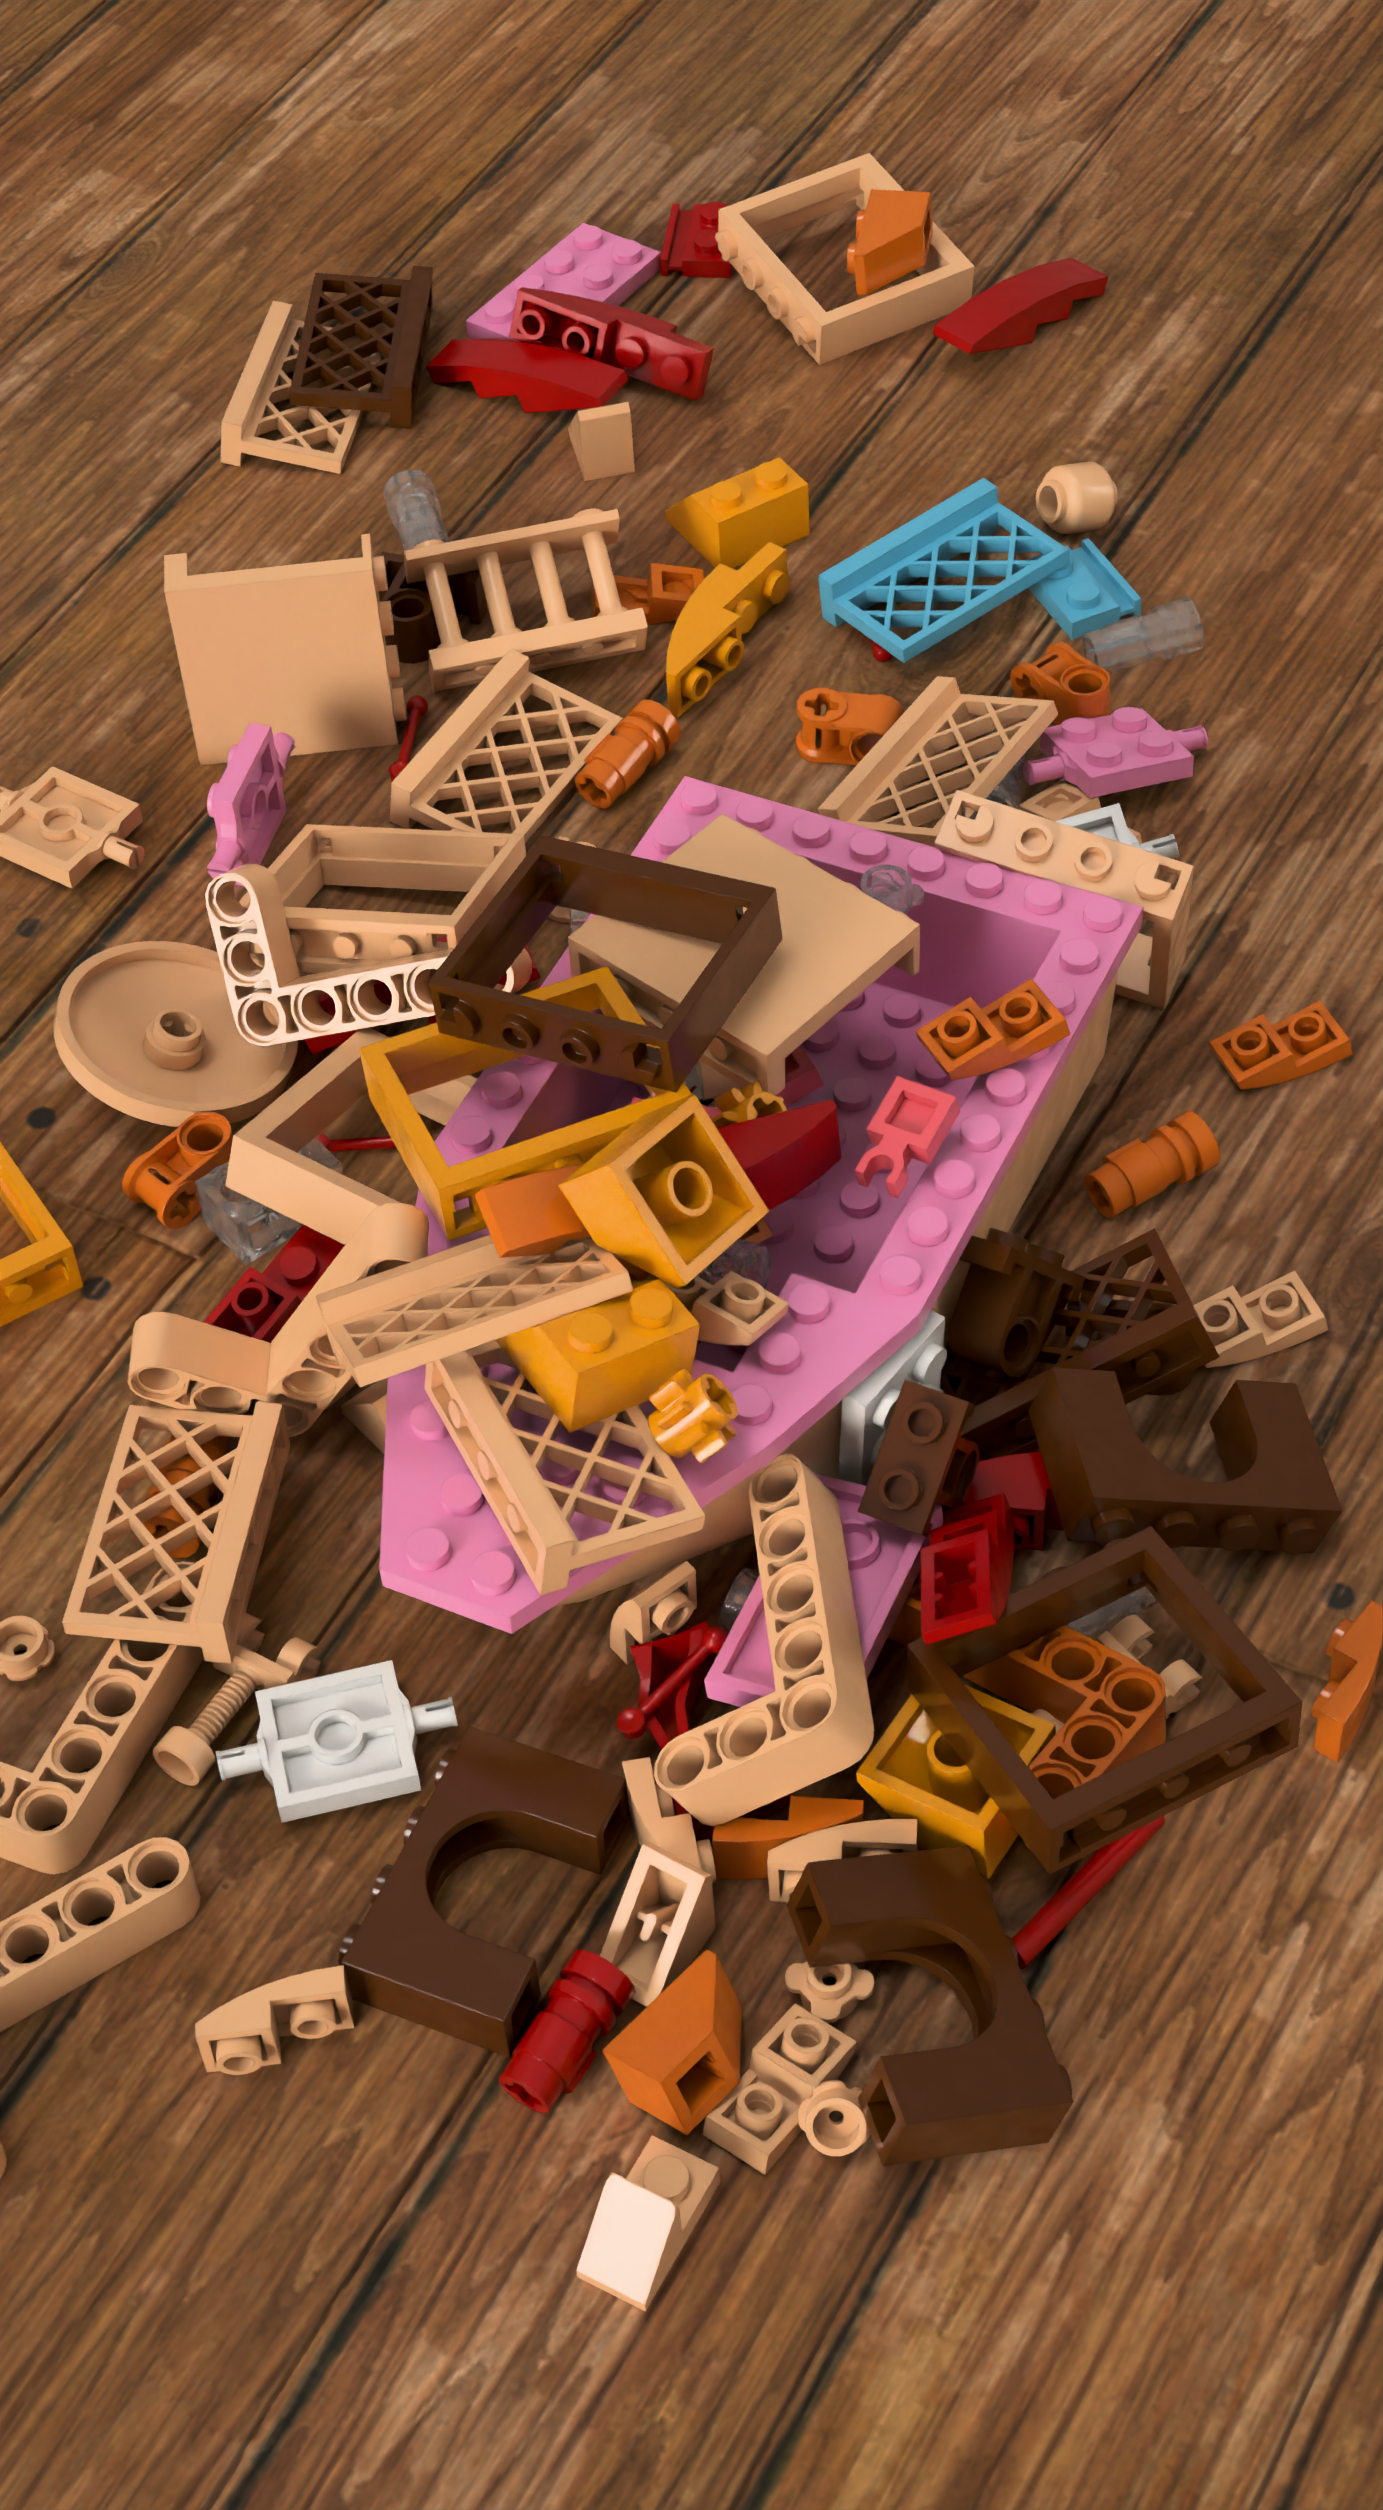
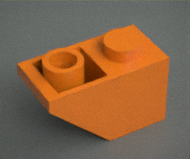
M871 189L866 210H859L857 214V243L850 242L847 252V271L849 274H855L857 295L867 296L925 265L933 234L930 192Z
M706 1949L602 2050L628 2101L685 2135H688L740 2083L742 2005L717 1954Z

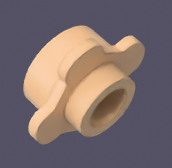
M806 1961L805 1963L790 1965L785 1973L787 1989L792 1993H799L804 2008L826 2023H832L848 2016L856 2008L859 1999L869 1998L874 1990V1978L871 1972L859 1969L854 1963L809 1968ZM831 1976L837 1982L834 1985H825L822 1981L824 1978Z

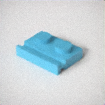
M1089 538L1082 540L1081 547L1071 550L1068 545L1065 546L1069 549L1070 563L1028 588L1071 640L1119 624L1120 617L1126 614H1130L1133 618L1141 616V597ZM1041 554L1027 560H1038L1044 555Z

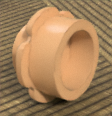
M13 1616L0 1622V1675L6 1674L8 1679L12 1681H24L35 1677L42 1667H47L54 1657V1642L48 1639L47 1629L35 1619L28 1616ZM27 1650L26 1653H23L21 1655H15L20 1651Z
M828 2080L816 2085L812 2091L813 2095L802 2100L798 2109V2123L800 2128L806 2132L809 2142L816 2150L829 2156H844L855 2151L869 2138L871 2133L858 2101L862 2091L860 2088L853 2087L849 2089L840 2080ZM832 2111H840L844 2117L841 2121L834 2122L829 2118V2114Z

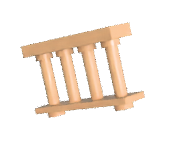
M596 508L586 509L568 519L446 543L441 540H428L419 543L413 549L405 550V576L407 584L426 580L441 641L437 649L429 650V675L433 691L437 692L480 683L510 649L529 657L528 672L645 650L648 626L643 608L628 610L621 606L606 544L618 541L620 522L618 510L614 509L603 512ZM585 549L601 612L597 617L575 621V619L568 616L553 555ZM532 559L548 623L542 628L522 631L515 627L500 565ZM479 570L494 634L491 638L469 642L466 639H462L447 576Z

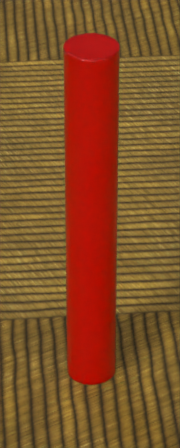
M1164 1816L1098 1849L1018 1931L1012 1940L1017 1950L1018 1967L1020 1969H1025L1165 1824Z

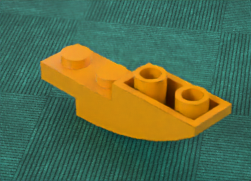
M768 542L738 571L720 563L690 596L676 621L667 651L669 711L674 717L679 718L695 702L702 700L717 681L728 671H732L738 666L744 653L742 634L749 632L762 615L774 604H778L784 599L790 585V577L787 574V549Z

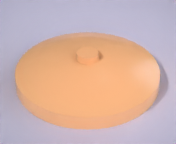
M143 941L122 944L101 951L86 959L73 970L64 982L58 997L53 1024L56 1048L63 1063L72 1076L88 1092L110 1107L127 1115L171 1127H179L185 1119L201 1112H216L223 1115L230 1124L261 1112L273 1103L285 1089L292 1073L298 1047V1040L269 1046H257L248 1042L239 1033L235 1024L218 952L195 945L169 941ZM264 1001L263 1012L266 1018L272 1024L279 1026L280 1019L277 1009L271 1003Z

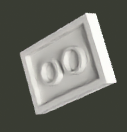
M931 1310L919 1333L842 1399L839 1479L867 1486L904 1380L944 1393L940 1389L941 1369L947 1358V1350L943 1348L945 1317Z

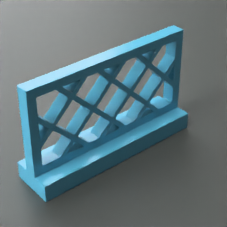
M982 478L819 574L822 618L834 627L848 622L898 660L905 663L1070 563L1069 549L999 503L997 486ZM1000 526L1011 533L1010 536H990L1000 530ZM1016 552H1040L1044 555L1038 560H1016ZM960 553H970L969 561H948ZM978 553H1008V560L978 561ZM920 577H929L928 585L906 586ZM937 577H967V584L937 585ZM975 577H1006L1005 580L996 585H975ZM878 602H887L886 611H865ZM896 602H926L925 610L895 611ZM934 602H964L962 606L955 610H933ZM892 627H922V630L903 640L892 632Z

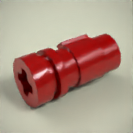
M575 1950L559 1973L561 1979H556L547 1991V1997L550 2002L544 2011L538 2013L512 2052V2059L498 2078L499 2084L511 2097L539 2113L547 2114L561 2092L568 2094L574 2091L597 2055L593 2051L592 2046L597 2037L607 2036L617 2022L615 2016H620L636 1993L635 1986L618 1967L601 1956L586 1950Z

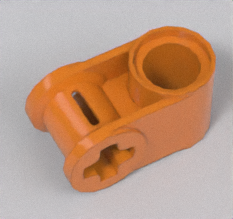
M1062 641L1055 642L1046 649L1044 656L1032 663L1021 662L1011 670V686L1017 698L1054 700L1058 716L1052 721L1055 725H1061L1063 721L1069 718L1080 717L1090 719L1110 715L1111 679L1109 673L1104 668L1093 664L1075 652L1067 643Z
M828 688L807 690L797 700V715L802 721V729L796 736V751L800 757L809 762L856 766L902 716L904 708L899 701L883 694H859L835 691ZM822 704L826 705L825 716H821ZM817 735H821V747L816 746Z
M201 1112L185 1119L176 1130L150 1151L138 1156L130 1164L122 1181L123 1193L131 1201L136 1203L144 1202L157 1212L159 1221L167 1228L178 1229L187 1225L197 1216L199 1211L221 1193L229 1189L225 1184L233 1141L230 1122L223 1115L216 1112Z

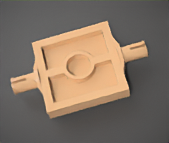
M53 766L35 783L22 788L20 791H12L0 786V857L72 889L104 859H113L131 869L138 868L137 864L141 865L145 855L144 848L124 840L143 821L140 804Z

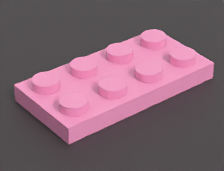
M582 223L465 320L467 337L471 339H499L520 342L510 338L509 334L517 292L522 287L569 294L619 306L661 270V252L641 245L636 241L604 231L597 226Z
M814 1473L835 1495L839 1504L867 1680L921 1570V1548L930 1546V1533L928 1537L857 1512L866 1489L865 1485ZM936 1504L930 1521L933 1524L931 1530L943 1525L942 1505ZM760 1575L704 1680L707 1698L742 1707L776 1691Z

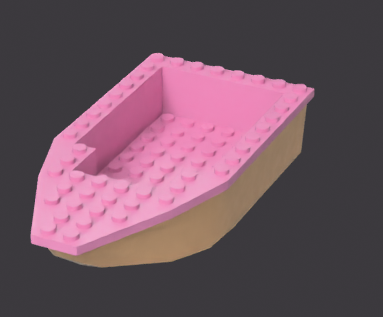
M684 776L632 852V856L662 862L723 813L742 825L757 830L767 839L796 855L805 857L815 866L844 882L853 884L863 893L894 910L903 912L911 920L919 923V972L912 976L894 965L891 966L801 1044L815 1065L824 1085L805 1095L798 1102L786 1106V1108L791 1110L833 1099L837 1107L841 1159L818 1180L794 1197L773 1208L764 1216L773 1234L770 1239L714 1267L709 1264L698 1274L701 1279L714 1285L730 1271H733L746 1279L757 1282L765 1290L789 1302L787 1314L751 1345H723L701 1341L696 1346L692 1370L693 1380L695 1381L704 1373L714 1375L729 1389L738 1408L737 1417L729 1423L736 1431V1436L727 1442L728 1445L704 1463H699L692 1451L683 1458H675L669 1455L705 1514L703 1530L571 1570L569 1572L567 1588L540 1596L424 1389L425 1364L387 1379L379 1563L382 1585L513 1634L554 1606L588 1600L753 1534L749 1483L766 1465L781 1453L795 1455L813 1473L839 1479L842 1399L919 1333L931 1310L945 1317L943 1348L946 1347L949 1341L948 1334L951 1320L970 1267V1263L959 1260L972 1235L986 1239L989 1228L1008 1233L1105 1055L1118 969L1142 927L1143 906L1073 886L1062 885L1051 880L1011 871L991 863H982L942 852L929 845ZM590 914L587 920L584 922V924L593 916H595V914ZM569 946L540 988L572 978ZM1031 978L1065 1017L1071 1035L1009 1066L989 1073L957 1080L949 1079L918 1040L915 1032L969 997H972L982 1009ZM600 1009L591 1011L592 1013L596 1014L602 1013ZM526 1055L484 1069L435 1140V1144L449 1167L631 1105L633 1097L645 1100L650 1094L644 1084H637L632 1081ZM896 1076L957 1096L960 1107L958 1117L931 1164L911 1159L907 1166L908 1181L899 1198L889 1196L885 1182L892 1170L884 1169L876 1172L868 1187L859 1185L855 1174V1168L865 1152L877 1146L870 1143L866 1128ZM420 1189L418 1190L415 1207L421 1209L427 1215L429 1221L428 1256L490 1235L488 1228L448 1241ZM468 1198L454 1202L456 1211L470 1206ZM500 1363L479 1368L484 1377L513 1386L520 1373L519 1369ZM529 1383L525 1391L539 1395ZM650 1400L638 1405L647 1421L648 1416L657 1409ZM518 1409L514 1410L509 1419L513 1428L540 1437L543 1436L551 1421ZM562 1425L554 1441L590 1453L598 1436L581 1430L570 1433ZM610 1440L602 1456L603 1458L639 1469L644 1459L639 1449ZM546 1459L539 1469V1473L544 1480L571 1489L581 1472ZM592 1476L584 1493L621 1505L629 1487ZM644 1492L640 1493L633 1507V1510L657 1518L676 1512L670 1501ZM576 1511L569 1522L578 1541L606 1534L612 1525L611 1523Z

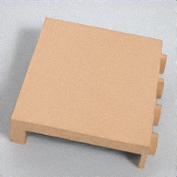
M361 534L363 557L208 574L191 575L187 553L164 555V592L200 766L227 763L231 747L239 744L249 723L271 726L273 736L278 732L290 735L295 741V748L290 756L398 744L396 722L407 721L403 687L392 688L391 679L401 678L397 644L386 646L385 636L394 635L392 608L390 601L380 602L378 591H388L384 556L373 557L370 534Z
M723 813L662 861L667 864L776 888L783 939L699 1059V1061L744 1088L756 1081L760 1082L762 1092L777 1095L786 1087L785 1058L891 966L894 965L912 976L919 972V923L911 920L903 912L894 910L863 893L853 884L844 882L815 866L805 857L796 855L767 839L757 830L746 827ZM743 907V913H745L747 908ZM595 915L568 936L571 977L607 966L648 1027L662 1030L722 944Z

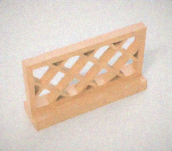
M273 301L221 422L220 462L241 466L245 454L341 474L364 411L340 409L346 417L329 423L322 414L337 410V408L296 405L297 407L279 412L273 405L290 398L289 392L292 381L285 373L292 372L295 369L299 350L297 341L301 339L305 323L304 321L292 319V304ZM321 325L327 331L333 329L332 327ZM354 335L342 342L351 348L364 341ZM328 348L314 354L321 361L336 355ZM376 352L364 359L373 365L385 358ZM350 365L336 371L342 378L357 372ZM319 379L304 387L325 388L329 384L323 379ZM371 382L358 388V390L361 392H372L374 384ZM309 419L315 428L298 433L291 424ZM278 429L285 438L273 441L259 438L258 436ZM328 440L335 448L334 453L315 450L309 445Z
M510 649L392 781L390 822L404 829H411L416 822H419L433 830L450 831L452 828H457L469 832H482V825L510 822L511 834H524L526 844L574 787L576 775L586 766L584 759L608 733L612 736L615 735L616 725L623 718L528 672L529 657ZM532 694L550 703L553 710L525 713L522 704ZM588 722L600 728V730L593 735L573 737L569 724ZM558 725L562 736L561 739L534 741L531 732L532 728ZM520 730L524 741L523 744L496 747L493 737L497 733ZM568 754L571 764L567 768L544 771L540 757ZM522 759L530 760L533 772L505 776L501 762ZM491 764L495 777L466 781L464 770L468 766ZM539 787L542 796L539 802L514 804L510 791ZM493 793L501 794L504 807L482 810L475 809L471 797ZM462 798L466 812L445 814L433 808V806L440 800Z
M937 676L818 807L820 815L935 847L934 842L955 793L944 796V794L970 784L968 788L960 791L986 799L1058 716L1054 700L961 694L955 677ZM968 715H977L980 717L969 720ZM1022 719H1027L1026 721L1003 729V727L1006 725L1012 724ZM994 730L996 731L995 733H992L990 735H987L985 737L979 738L977 740L965 744V741L976 738L978 736H981ZM958 745V747L948 750L950 747ZM1000 750L997 754L993 756L987 757L977 762L973 761L975 759H978L980 757ZM965 763L967 764V766L956 769L949 773L943 774L938 777L935 776L936 774L942 773L954 767L960 766ZM929 778L928 781L918 784L921 780ZM937 797V800L921 805L909 811L905 810L908 807L914 806L921 802ZM969 808V817L975 812L974 809ZM899 812L898 815L888 818L891 814ZM941 818L933 828L918 827Z
M487 1235L315 1295L336 1361L340 1367L346 1365L359 1387H363L634 1290L628 1270L609 1251L596 1245L593 1239L569 1240L553 1254L500 1258L491 1235Z
M495 1340L426 1364L424 1389L540 1596L567 1588L569 1572L571 1570L703 1530L705 1522L704 1512L668 1453L654 1439L649 1429L648 1421L638 1405L579 1429L598 1436L591 1452L588 1453L554 1441L563 1424L540 1395L525 1391L529 1382L521 1372L513 1386L483 1376L479 1368L496 1363L518 1369ZM518 1409L551 1420L543 1436L540 1437L513 1428L509 1419L514 1410ZM610 1440L639 1449L644 1457L639 1469L603 1458L602 1456ZM545 1459L581 1471L572 1489L544 1480L541 1477L539 1469ZM592 1476L629 1487L622 1504L618 1505L584 1493ZM644 1492L670 1501L676 1512L657 1518L633 1510V1507L640 1493ZM576 1511L611 1523L612 1525L606 1534L578 1541L569 1522Z
M256 1402L252 1416L129 1405L62 1621L66 1634L201 1647L205 1661L232 1664L291 1446L283 1404ZM142 1429L170 1431L176 1438V1440L148 1456L137 1445ZM218 1435L240 1437L236 1449L213 1462L200 1448L201 1445ZM189 1453L201 1469L171 1485L159 1470ZM230 1473L229 1478L227 1479L225 1475ZM148 1476L160 1490V1493L130 1509L121 1498L123 1490ZM214 1483L224 1494L222 1502L197 1516L184 1499ZM173 1506L186 1523L156 1540L143 1523ZM215 1526L214 1532L212 1534V1532L209 1529ZM132 1530L145 1547L114 1564L105 1554L107 1544ZM199 1537L208 1548L207 1556L181 1571L168 1554L192 1539ZM157 1561L170 1578L139 1595L126 1578ZM101 1567L103 1571L98 1574L99 1569ZM199 1582L198 1588L196 1589L194 1584ZM113 1586H116L128 1601L127 1604L108 1615L86 1612L92 1598ZM181 1592L193 1604L188 1622L160 1620L152 1611L155 1607Z

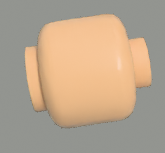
M1096 462L1059 465L1049 470L1039 485L1036 493V507L1042 520L1059 534L1099 530L1109 522L1114 512L1118 496L1117 488L1106 469Z

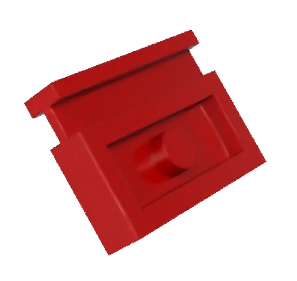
M710 202L707 204H694L693 210H680V204L672 203L660 257L661 276H668L670 270H682L683 277L731 278L733 266L729 261L722 259V253L718 250V241L715 239V234L718 232L719 209L729 205L721 202Z

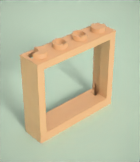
M870 153L719 209L718 232L715 234V239L718 241V250L722 253V259L732 264L741 275L746 287L754 290L766 303L770 314L786 326L792 333L797 345H802L819 365L950 314L972 298L975 266L933 221V234L925 265L916 269L920 276L828 312L820 306L762 240L854 204L861 210H866L871 189L904 191Z
M956 790L934 842L935 848L942 852L982 863H991L1000 868L1040 879L1051 880L1055 883L1073 886L1144 907L1143 919L1154 922L1153 938L1140 933L1137 934L1118 969L1114 993L1165 1010L1185 959L1194 866ZM969 808L978 811L975 820L969 818ZM1160 870L1178 875V882L1174 890L1171 889V883L1157 879Z
M306 824L270 865L268 870L274 875L279 887L299 972L322 973L455 948L526 857L524 834ZM317 838H330L331 846H325L322 851H318ZM323 885L468 892L451 915L306 908L307 904ZM249 892L239 901L242 906L248 909L250 906ZM436 934H447L448 942H437ZM250 941L249 954L251 959L258 966L264 967L265 955L262 949L256 943ZM431 969L430 979L437 971L436 969Z
M369 1027L359 1029L234 1134L225 1186L346 1245L365 1218L376 1207L387 1203H400L298 1153L368 1092L359 1048L390 1037ZM466 1075L408 1096L418 1113L446 1126L477 1078Z

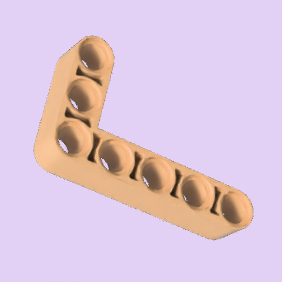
M247 863L216 876L208 884L205 894L206 907L235 1024L239 1033L248 1042L257 1046H269L435 1015L428 986L431 969L438 970L454 948L300 977L279 887L274 875L266 867ZM236 882L241 883L249 892V909L242 906L235 897L234 886ZM250 941L256 943L262 949L265 955L264 967L258 966L251 959L249 954ZM525 948L506 971V984L501 985L497 983L494 989L516 993L529 982L532 973V961ZM375 980L382 981L389 987L392 993L391 1006L382 1003L376 997L374 992ZM320 990L328 993L333 998L336 1008L334 1016L327 1014L321 1008L318 1001ZM264 1001L271 1003L277 1009L280 1019L279 1026L272 1024L266 1018L263 1012Z
M387 1203L371 1211L271 1343L173 1313L152 1312L141 1316L135 1321L133 1327L128 1373L129 1388L142 1398L184 1410L252 1416L256 1402L283 1404L289 1437L303 1434L313 1425L352 1376L347 1366L340 1367L335 1359L315 1295L427 1257L429 1239L427 1215L421 1209L404 1203Z
M779 1454L749 1483V1500L776 1691L677 1736L666 1744L655 1762L654 1777L657 1785L703 1825L716 1826L724 1824L849 1768L862 1759L868 1752L874 1739L873 1717L839 1504L835 1495L793 1454Z
M185 1561L175 1562L181 1571L194 1564L193 1562ZM163 1568L154 1575L143 1593L170 1578ZM199 1582L194 1584L196 1589L198 1588ZM181 1592L155 1607L152 1611L160 1620L188 1622L193 1604ZM114 1639L33 1773L0 1762V1858L48 1874L64 1873L80 1864L88 1854L204 1658L201 1647ZM93 1768L87 1772L79 1773L84 1769ZM60 1824L58 1827L52 1830L43 1831L44 1829L50 1826Z
M167 1837L151 1838L143 1841L0 1922V2032L182 1928L194 1918L200 1906L201 1896L186 1849L178 1841ZM174 1880L162 1888H152L157 1883ZM109 1917L103 1923L87 1926L95 1919ZM44 1954L34 1962L22 1963L30 1956ZM0 2140L1 2179L6 2169L7 2157Z

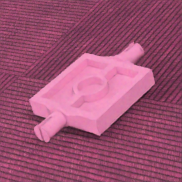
M1123 707L1115 710L1110 715L1090 719L1080 717L1069 718L1063 721L1061 725L1047 727L1040 735V750L1048 758L1025 761L1023 773L1029 785L1054 779L1065 780L1078 786L1089 798L1193 777L1194 756L1189 751L1206 749L1208 737L1202 725L1173 732L1170 729L1165 730L1142 708Z
M249 723L239 744L231 747L227 768L219 783H214L211 786L207 800L208 814L210 817H214L218 835L216 852L207 866L211 877L215 878L247 863L261 864L287 811L283 794V774L286 771V762L295 748V741L290 735L278 732L273 736L271 726ZM236 882V883H235V885H237V886H243V885H242L241 883H239V882Z

